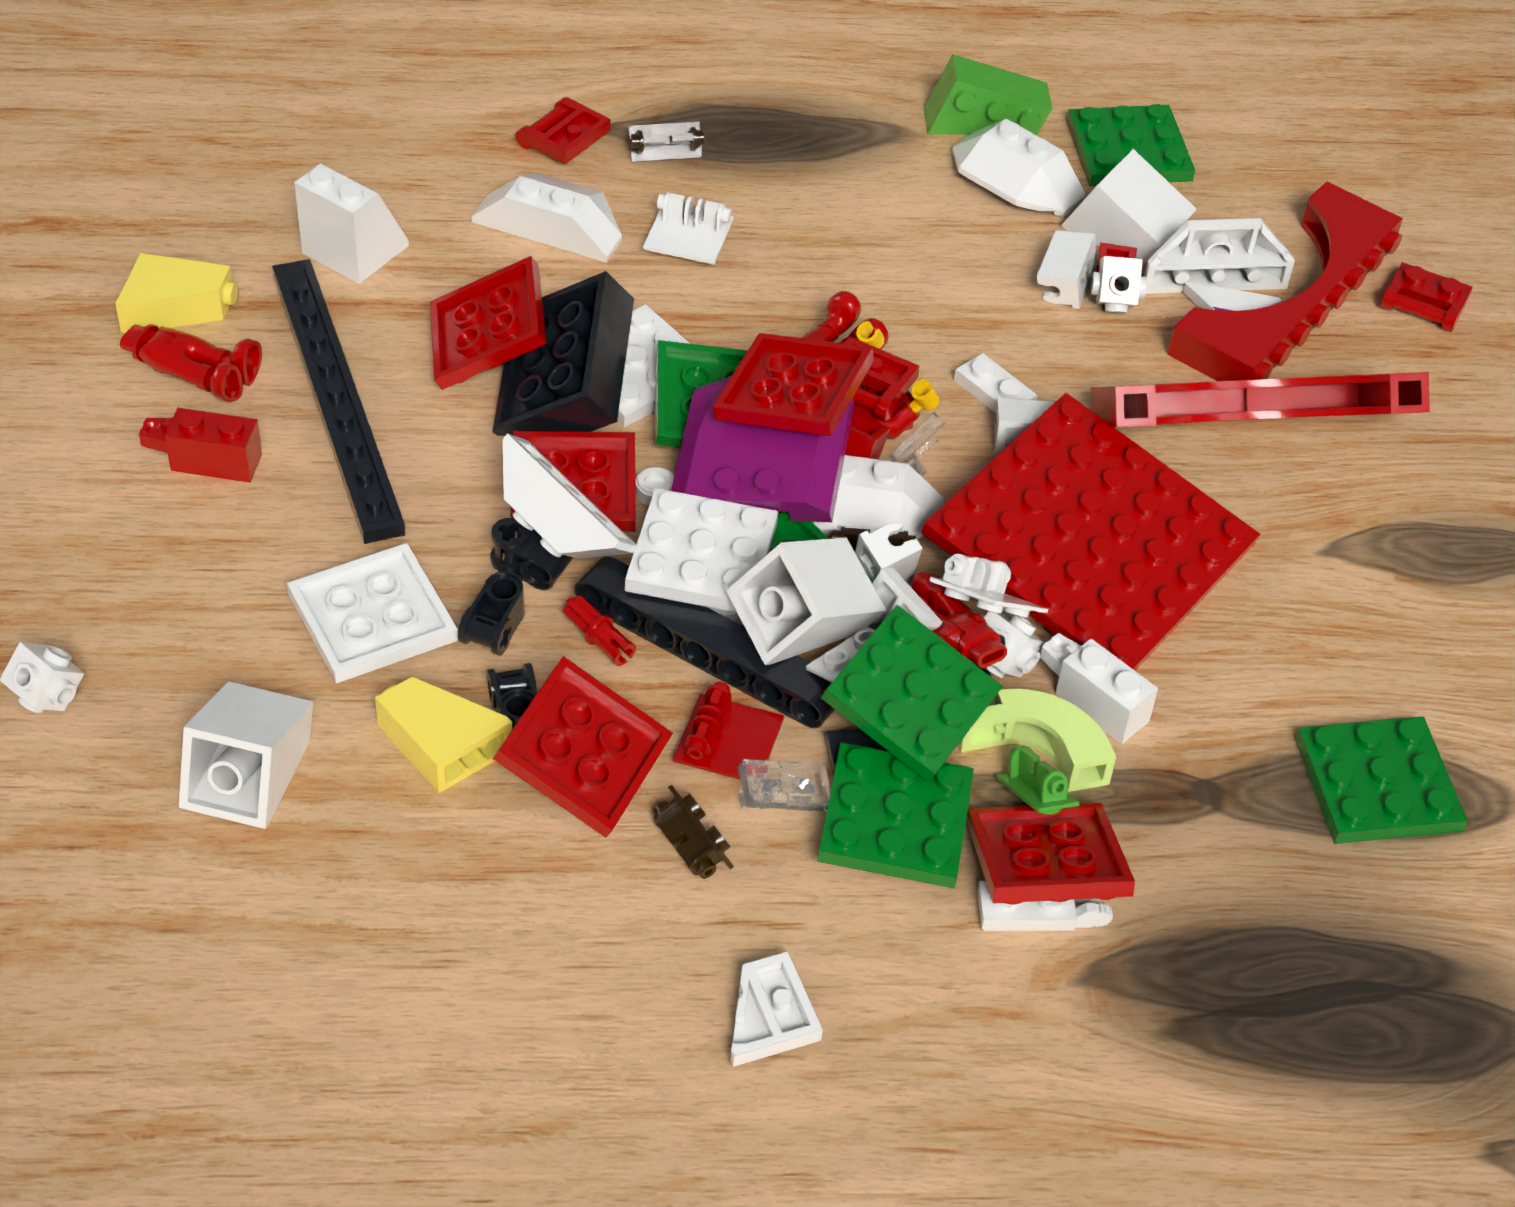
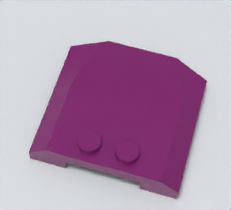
M731 377L694 390L671 491L770 510L789 512L791 521L832 523L855 403L853 398L832 435L824 436L715 420L713 405Z

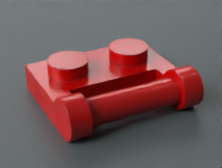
M563 97L555 103L553 110L531 126H523L516 132L515 137L522 148L530 149L533 147L551 158L567 164L610 131L611 119L571 98Z
M1402 262L1390 286L1385 291L1380 307L1388 310L1396 308L1442 324L1441 329L1452 332L1470 297L1473 286L1461 283L1453 278L1429 272L1419 266H1412Z
M849 336L843 344L873 348L874 362L861 384L883 393L882 396H879L859 387L853 396L854 403L875 411L876 417L887 421L892 416L898 402L918 378L920 366Z

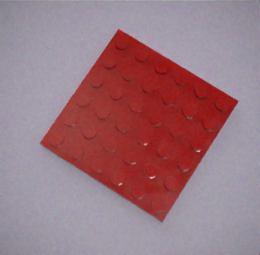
M1064 393L924 523L921 531L924 536L951 556L962 554L1006 563L1011 571V578L1007 582L1005 594L1048 609V613L1030 611L1029 616L1054 635L1060 633L1081 646L1088 640L1093 639L1135 671L1254 546L1261 535L1068 393Z

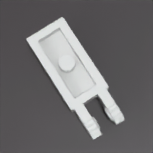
M979 881L977 894L981 928L984 931L1075 930V928L1103 927L1113 920L1112 907L1106 905V903H1099L1104 901L1101 899H1074L1065 902L1033 901L1015 905L993 903L986 881ZM1075 903H1085L1075 908Z

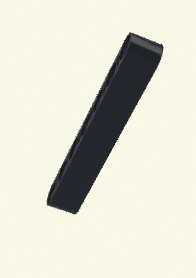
M603 556L575 584L576 596H582L602 616H610L617 625L809 728L821 727L835 710L821 699L832 682L806 670V665L810 664V661L796 655L770 665H765L746 628L706 606L625 591V578L629 565L613 557Z

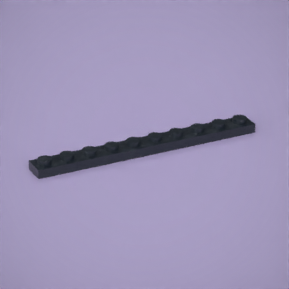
M306 259L272 266L273 277L364 544L405 536L404 520L311 260Z

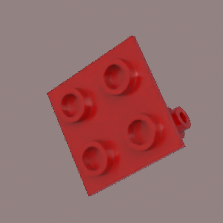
M715 682L714 685L707 688L705 694L700 693L673 762L759 785L785 716L732 702L730 687L724 682Z

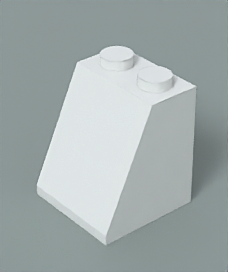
M1133 149L1092 190L1061 226L1070 232L1094 233L1096 245L1098 246L1102 242L1137 248L1136 259H1142V266H1144L1153 254L1197 209Z
M321 163L294 182L302 254L361 284L409 246L408 238L381 196L371 189Z
M847 537L781 542L726 590L765 665H770L853 636L887 611Z
M228 681L184 726L178 808L266 829L310 742L313 701Z

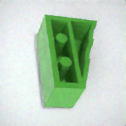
M952 54L923 109L927 134L970 135L976 130L1008 119L1037 135L1052 110L1047 82Z

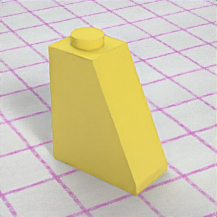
M140 253L115 303L121 333H126L135 324L142 327L154 324L158 328L161 326L172 328L224 320L229 306H234L236 303L238 285L232 280L231 266Z
M413 676L398 685L388 687L375 697L378 727L438 794L494 762L495 760L492 758L512 730V722L506 716Z

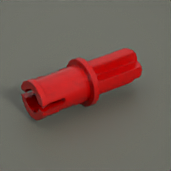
M580 595L574 598L571 597L566 601V606L563 609L564 615L585 634L584 638L588 644L597 645L616 666H622L627 663V660L621 656L622 653L617 648H620L630 659L633 657L636 645L613 626V619L610 616H602Z

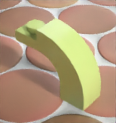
M1029 689L1000 690L995 697L994 705L988 706L958 744L960 752L1006 744L1024 745L1036 749L1046 755L1057 769L1066 775L1068 780L1067 792L1109 785L1116 761V755L1106 734L1086 712L1060 697Z

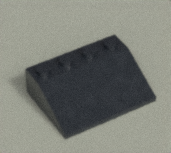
M604 271L542 297L546 344L532 352L524 353L504 362L492 431L497 436H506L507 433L513 435V431L591 432L617 422L634 298L607 271Z

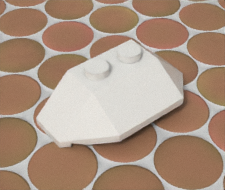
M1008 119L976 130L952 147V155L955 159L958 173L1015 206L1036 211H1053L1054 215L1065 217L1086 198V194L1063 150Z
M537 172L519 176L488 194L471 216L472 223L606 263L622 241V234L603 192Z
M1261 218L1187 220L1147 261L1144 275L1147 277L1146 294L1183 292L1184 285L1188 281L1236 290L1287 289L1295 259Z
M507 433L502 440L504 500L515 510L513 517L517 522L529 530L535 529L543 537L540 543L548 552L556 557L566 555L578 559L634 553L638 546L528 440Z
M845 455L832 523H812L826 536H832V529L840 530L841 526H845V528L870 529V533L888 524L901 523L902 529L900 532L908 531V535H915L916 539L924 536L921 533L924 523L943 506L944 497L909 464Z

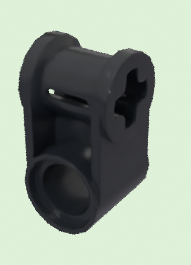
M515 518L498 520L491 529L492 541L495 544L490 553L492 566L499 572L507 571L518 575L522 581L527 582L536 589H551L573 559V557L566 555L556 557L548 552L540 543L543 537L535 529L529 530L522 526ZM515 531L518 532L517 538H515ZM502 553L505 554L504 561L502 560Z
M502 571L492 574L486 580L473 604L468 607L461 619L458 629L459 642L464 644L474 642L491 648L493 654L499 656L504 654L514 632L525 615L523 582L518 575Z
M525 663L521 669L496 672L494 669L486 670L491 706L495 709V712L506 716L512 722V729L537 694L536 680L531 663Z

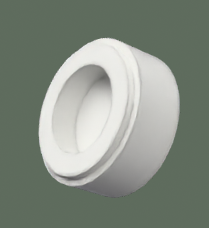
M660 467L642 470L636 477L637 498L642 503L650 505L655 488L671 491L674 479L673 473Z

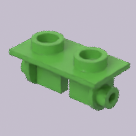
M1028 746L1014 747L1009 753V772L996 775V779L1038 813L1052 815L1061 812L1063 808L1079 806V801L1067 792L1068 780L1066 775L1056 770L1046 761H1040V757Z

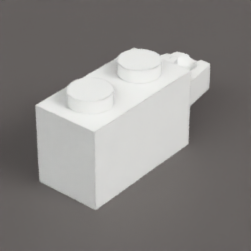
M1058 633L1042 646L1040 658L1059 676L1055 694L1086 712L1104 732L1121 745L1150 722L1158 687L1093 639L1088 640L1081 646Z

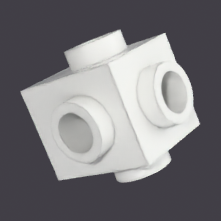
M1104 256L1100 259L1099 272H1093L1090 293L1091 295H1096V304L1105 305V312L1127 313L1128 307L1137 306L1138 299L1145 298L1147 277L1141 276L1142 259ZM1115 280L1122 283V291H1118L1115 288Z
M988 611L984 618L989 627L999 634L1000 643L1007 648V655L1002 661L986 668L1000 678H1003L1005 674L1021 678L1023 674L1030 672L1036 666L1040 658L1039 651L1045 642L1033 634L1036 626L1024 617L1018 615L1011 617L1007 613Z
M19 642L0 681L19 696L18 702L28 710L42 713L44 710L65 711L68 703L74 698L76 689L85 673L70 662L72 656L59 647Z

